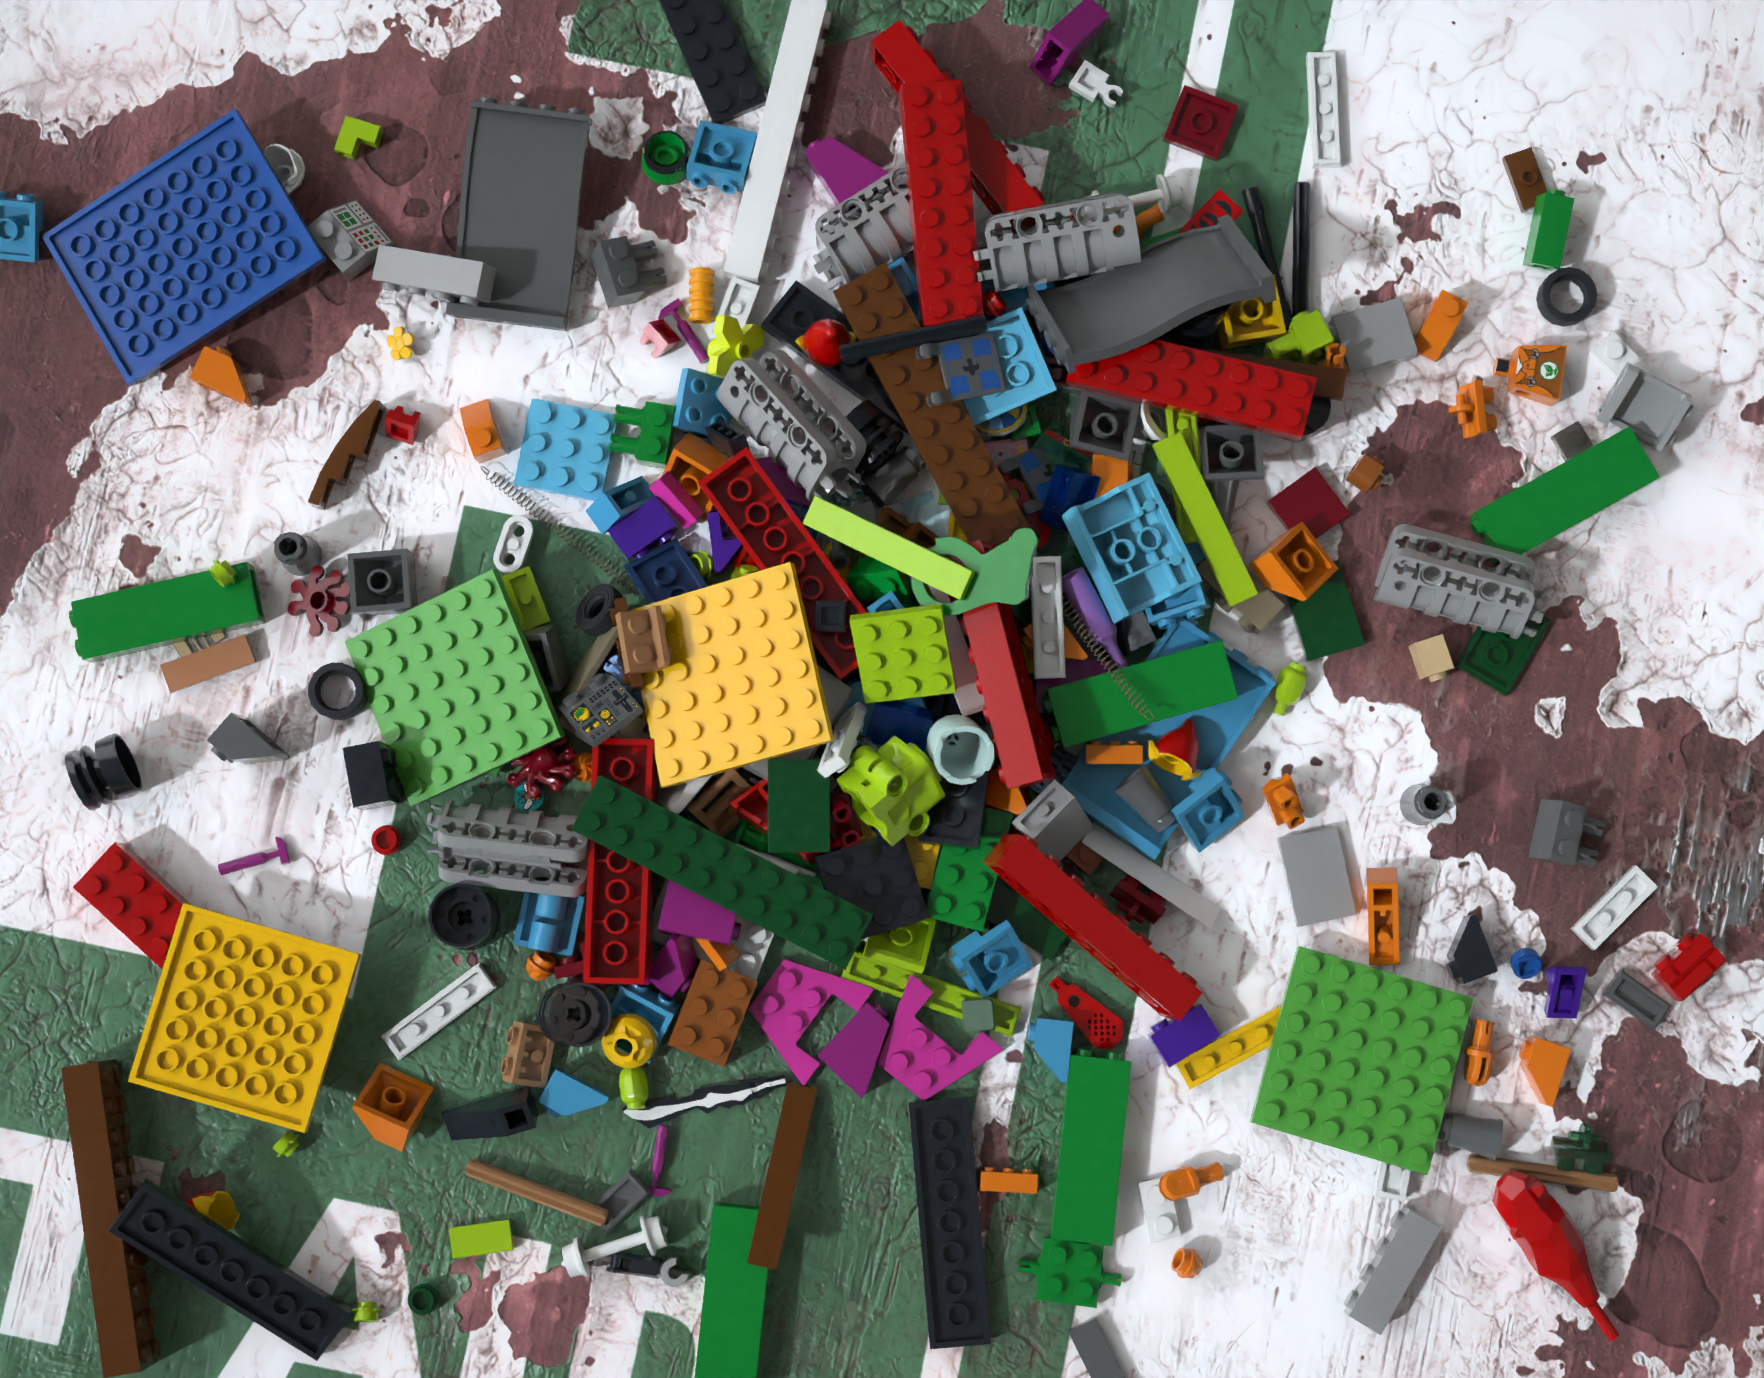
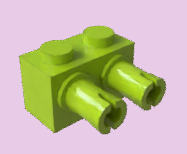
M1318 309L1311 313L1303 311L1292 318L1286 335L1266 343L1265 348L1267 352H1264L1262 357L1285 361L1292 359L1298 363L1315 365L1326 360V349L1334 342V339Z

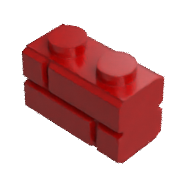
M1686 934L1676 943L1678 949L1671 956L1667 953L1654 964L1657 969L1651 973V976L1675 1001H1684L1727 961L1703 934Z

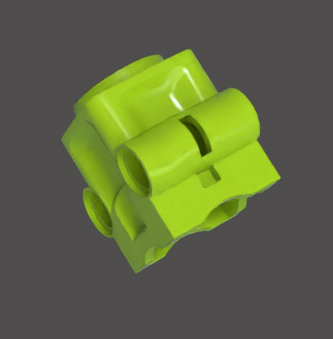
M893 736L877 751L868 745L858 748L851 758L852 767L836 779L841 789L851 795L852 808L857 817L866 825L877 828L881 832L883 839L891 846H894L907 834L914 837L922 834L930 822L929 815L926 812L946 796L939 784L941 775L932 761L915 744L911 742L905 744L896 736Z

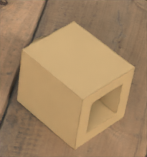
M1443 634L1408 646L1420 680L1429 677L1430 682L1446 678L1448 677L1446 671L1454 668Z

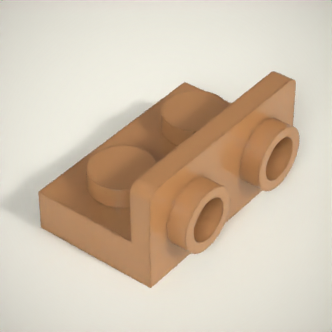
M660 605L653 606L648 610L619 612L615 615L625 674L658 672L670 665L672 652L670 645L666 641V618L661 612Z
M514 1021L513 1026L509 1028L507 1033V1044L509 1046L507 1056L503 1058L501 1063L502 1080L513 1084L545 1089L555 1043L544 1036L538 1025Z

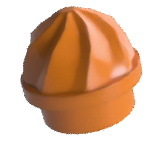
M588 752L579 753L571 761L577 770L574 778L581 782H590L592 754Z
M536 950L534 954H530L527 958L526 970L531 979L542 981L554 974V967L557 961L549 953Z
M1179 1248L1171 1262L1172 1270L1177 1272V1275L1181 1278H1194L1196 1275H1199L1203 1267L1202 1258L1191 1248Z

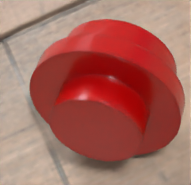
M994 289L990 292L985 291L982 293L984 311L990 317L993 315L997 318L1002 316L1003 311L1007 309V305L1001 295L995 292Z
M383 825L373 832L371 843L374 850L379 854L391 855L401 847L402 836L397 828Z

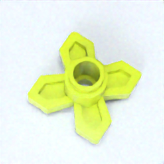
M717 315L714 328L716 338L712 339L708 345V356L710 358L708 373L718 377H725L735 361L748 357L753 358L751 354L762 347L764 343L765 331L761 326L745 324L741 329L737 318L728 315Z

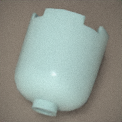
M959 714L946 715L937 720L929 730L927 736L928 754L939 774L950 783L958 785L972 784L985 771L991 769L995 757L994 745L987 733L969 717Z

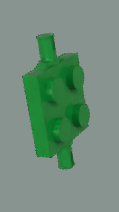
M1043 1238L1041 1254L1037 1262L1019 1259L1018 1264L1030 1267L1018 1266L1017 1272L1035 1274L1037 1282L1036 1300L1097 1308L1098 1292L1102 1284L1120 1287L1121 1281L1110 1280L1109 1278L1122 1279L1121 1273L1104 1272L1102 1264L1104 1246Z

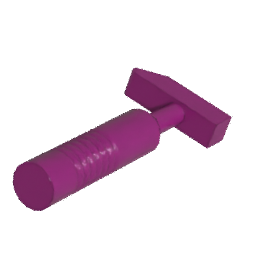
M677 298L661 309L658 319H664L672 314L677 322L679 332L699 362L703 364L710 358L688 322L681 319L676 310L683 306L680 299Z
M276 836L278 851L271 853L260 852L218 864L220 875L261 865L269 859L280 856L282 865L289 864L290 859L286 843Z
M659 1124L657 1127L651 1169L654 1177L652 1186L647 1185L652 1190L648 1195L663 1197L672 1191L670 1188L658 1187L660 1175L664 1171L670 1129L668 1125Z

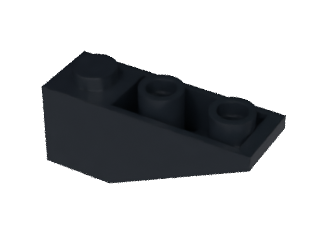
M527 1086L442 1111V1116L451 1140L506 1137L534 1129L537 1125L539 1112L530 1087Z

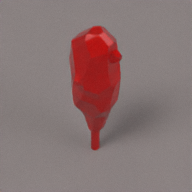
M1510 1170L1504 1173L1496 1183L1492 1202L1508 1232L1520 1246L1531 1266L1540 1276L1562 1286L1583 1308H1587L1609 1341L1618 1338L1619 1333L1597 1302L1600 1295L1589 1268L1584 1238L1567 1210L1547 1191L1546 1186L1541 1183L1537 1176L1517 1170Z

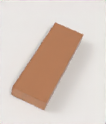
M243 634L161 664L160 667L170 693H174L254 664L257 661L247 634Z

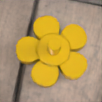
M402 326L395 327L393 335H389L387 338V345L389 348H392L391 356L395 360H401L402 357L404 359L412 357L413 350L409 347L414 343L412 333H405V329Z

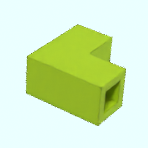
M345 116L334 150L337 155L355 160L360 144L378 149L384 131L381 126Z

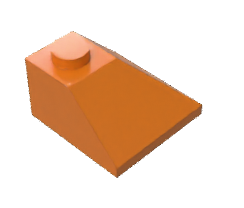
M379 1063L354 1102L352 1109L375 1140L403 1152L419 1124L435 1087Z

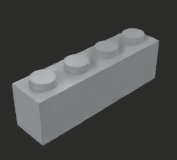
M379 245L372 280L382 283V289L399 293L400 288L408 289L409 294L425 297L427 292L433 293L434 298L451 302L452 297L460 298V302L463 304L477 306L478 301L490 303L497 268L480 261Z
M1403 1206L1401 1211L1397 1210L1392 1216L1389 1226H1391L1386 1238L1382 1236L1377 1242L1374 1249L1376 1255L1371 1264H1365L1359 1275L1361 1282L1356 1290L1352 1289L1348 1293L1344 1301V1306H1346L1343 1311L1344 1313L1379 1335L1383 1333L1442 1229Z

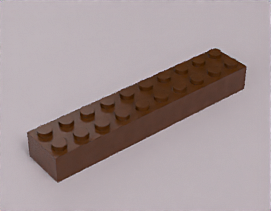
M886 262L833 291L834 297L858 341L921 328ZM920 346L867 357L967 542L971 543L982 540L994 544L996 547L1009 540L1016 530L1029 528L962 402L956 401L934 407L927 405V395L935 391L946 390L938 357L918 360L915 349Z
M116 1059L63 1067L61 1072L103 1378L137 1373L158 1362L157 1357L160 1356V1343L157 1338L155 1339L153 1326L156 1325V1314L154 1308H150L149 1296L152 1293V1284L150 1278L146 1277L145 1272L148 1256L108 1231L111 1224L138 1190L137 1186H133L132 1174L135 1172V1162L133 1156L129 1155L128 1150L131 1133L129 1126L125 1125L123 1114L127 1109L126 1099L120 1093L119 1083L122 1082V1070L120 1065L116 1064Z

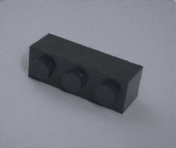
M723 420L705 427L711 444L730 456H735L746 447L748 450H751L745 433Z

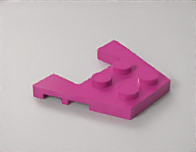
M784 959L748 1009L801 1084L805 1085L820 1065V1062L797 1046L798 1039L832 994L858 1012L874 989Z
M911 973L876 1062L920 1099L925 1101L1000 1053L1003 1048L981 1030L966 1049L959 1053L915 1017V1014L932 995L933 991Z

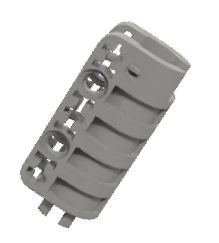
M905 163L822 214L815 223L816 245L820 252L813 256L817 262L813 266L818 275L824 271L828 279L824 284L828 290L833 289V287L840 283L845 285L885 262L887 265H890L899 258L914 251L907 176L905 175L895 182L898 175L906 174ZM856 205L855 208L845 213L849 206ZM856 217L858 219L850 220L849 218Z
M1119 192L992 215L984 224L987 246L979 247L977 251H973L975 261L989 259L990 266L979 268L980 272H977L978 282L993 279L995 292L1114 270V267L1141 262L1134 206L1128 197ZM1117 200L1124 205V207L1119 209V214H1117L1113 210L1103 211L1100 203L1106 209L1115 207ZM1088 205L1093 206L1095 209L1094 216L1089 220H1082V209ZM1059 211L1062 216L1073 214L1076 223H1073L1069 217L1063 218L1058 226L1053 221L1044 222L1046 228L1043 229V222L1039 215L1043 214V217L1048 220L1055 218V212ZM1026 217H1033L1036 220L1035 227L1030 231H1023L1020 228L1021 221ZM1014 219L1013 225L1017 234H1013L1011 229L1002 230V236L996 237L994 232H990V230L995 229L996 223H1000L1004 228L1011 227L1009 220ZM1120 225L1119 231L1113 233L1114 227Z
M778 349L767 352L762 356L759 364L753 358L748 357L737 360L731 365L717 393V399L740 425L750 428V436L758 445L766 446L769 449L768 455L777 466L787 469V477L796 487H803L806 490V498L809 502L812 503L814 496H819L826 500L836 492L846 499L849 498L855 491L847 483L849 478L851 477L857 483L861 482V476L855 472L856 467L866 452V442L861 433L785 351ZM792 377H794L797 380V392L792 388ZM829 418L833 419V421L835 422V433L832 432L829 428Z
M1401 524L1393 529L1376 576L1374 586L1378 587L1373 601L1406 610L1409 607L1423 611L1425 615L1447 617L1452 619V622L1462 625L1467 623L1473 624L1491 633L1498 631L1510 634V637L1513 639H1517L1521 633L1534 637L1537 631L1525 626L1527 619L1541 623L1544 611L1536 609L1537 605L1534 604L1535 597L1541 598L1544 591L1534 589L1535 564L1531 558L1409 524ZM1408 536L1409 539L1405 543L1400 542V539ZM1418 539H1421L1420 547H1416ZM1430 542H1437L1442 546V549L1438 552H1430L1425 546ZM1447 547H1451L1449 555H1447ZM1462 551L1468 553L1464 556V558L1458 557V555H1461ZM1479 555L1478 563H1475L1474 560H1476V556ZM1488 558H1496L1500 561V565L1489 568L1483 562ZM1506 563H1510V566H1507V571H1505ZM1521 567L1526 568V571H1523L1522 574L1516 573Z
M448 800L445 806L438 805V803L431 804V808L443 811L442 815H435L433 812L428 813L426 825L438 828V831L433 832L432 844L438 843L439 848H429L427 853H439L438 873L441 880L449 883L470 884L473 886L563 897H578L584 894L587 887L589 838L571 830L578 816L560 814L558 818L547 817L543 811L530 810L529 814L515 813L514 808L503 806L499 810L485 809L484 804L470 803L468 807L457 806L453 800ZM487 870L489 872L486 874H478L475 871ZM538 877H546L549 880L537 881L535 879Z

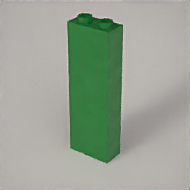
M1629 426L1469 516L1471 519L1470 526L1474 534L1483 539L1485 545L1522 555L1660 478ZM1489 558L1492 563L1496 562L1498 566L1500 565L1498 559Z
M248 562L231 565L237 574L233 576L235 582L233 584L229 583L226 587H222L208 570L71 601L72 610L69 611V619L72 627L76 628L78 639L75 640L76 652L79 657H82V660L93 663L183 641L265 624L254 566Z
M1218 640L1122 667L1113 675V677H1116L1124 672L1116 682L1127 677L1119 685L1123 686L1131 681L1123 691L1134 686L1126 695L1138 690L1130 700L1141 695L1133 704L1144 699L1136 709L1148 704L1140 714L1150 710L1154 716L1153 721H1149L1153 719L1150 712L1139 715L1140 710H1135L1137 705L1132 706L1133 701H1128L1130 696L1125 697L1126 692H1121L1123 687L1119 688V683H1115L1116 678L1112 679V674H1108V672L1045 689L1046 696L1042 697V702L1046 714L1051 713L1054 725L1050 726V729L1053 733L1054 743L1059 742L1060 746L1065 748L1238 699L1223 642Z
M1076 1049V1054H1070L1068 1081L1065 1083L1051 1216V1239L1113 1246L1131 1061L1124 1060V1054L1106 1052V1058L1096 1057L1093 1050Z
M715 1202L713 1205L694 1378H757L769 1269L747 1264L759 1206Z

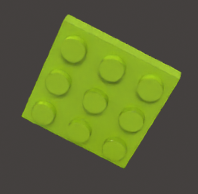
M942 604L850 616L849 621L865 704L956 693L957 686Z

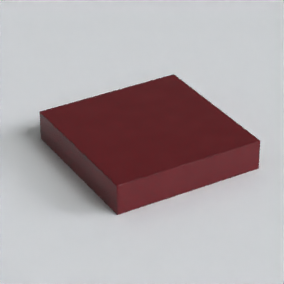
M1184 85L1163 142L1217 162L1239 105Z
M1316 467L1266 502L1286 530L1303 522L1315 539L1350 515Z

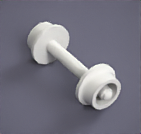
M1158 174L1156 176V190L1128 196L1134 207L1160 201L1164 213H1170L1171 208L1182 204L1181 193L1183 188L1179 186L1175 175L1163 177L1162 174ZM1094 190L1090 196L1099 195L1097 190ZM1118 200L1115 207L1107 209L1100 203L1103 211L1113 210L1117 212L1121 207H1124ZM1090 205L1085 206L1081 211V217L1084 220L1091 219L1095 213L1094 207Z
M643 1215L640 1216L641 1232L584 1250L578 1237L574 1238L573 1243L562 1247L563 1261L561 1265L566 1267L571 1278L580 1275L587 1278L590 1276L589 1261L646 1243L651 1256H654L657 1250L668 1246L666 1237L668 1228L663 1226L659 1215L646 1218Z

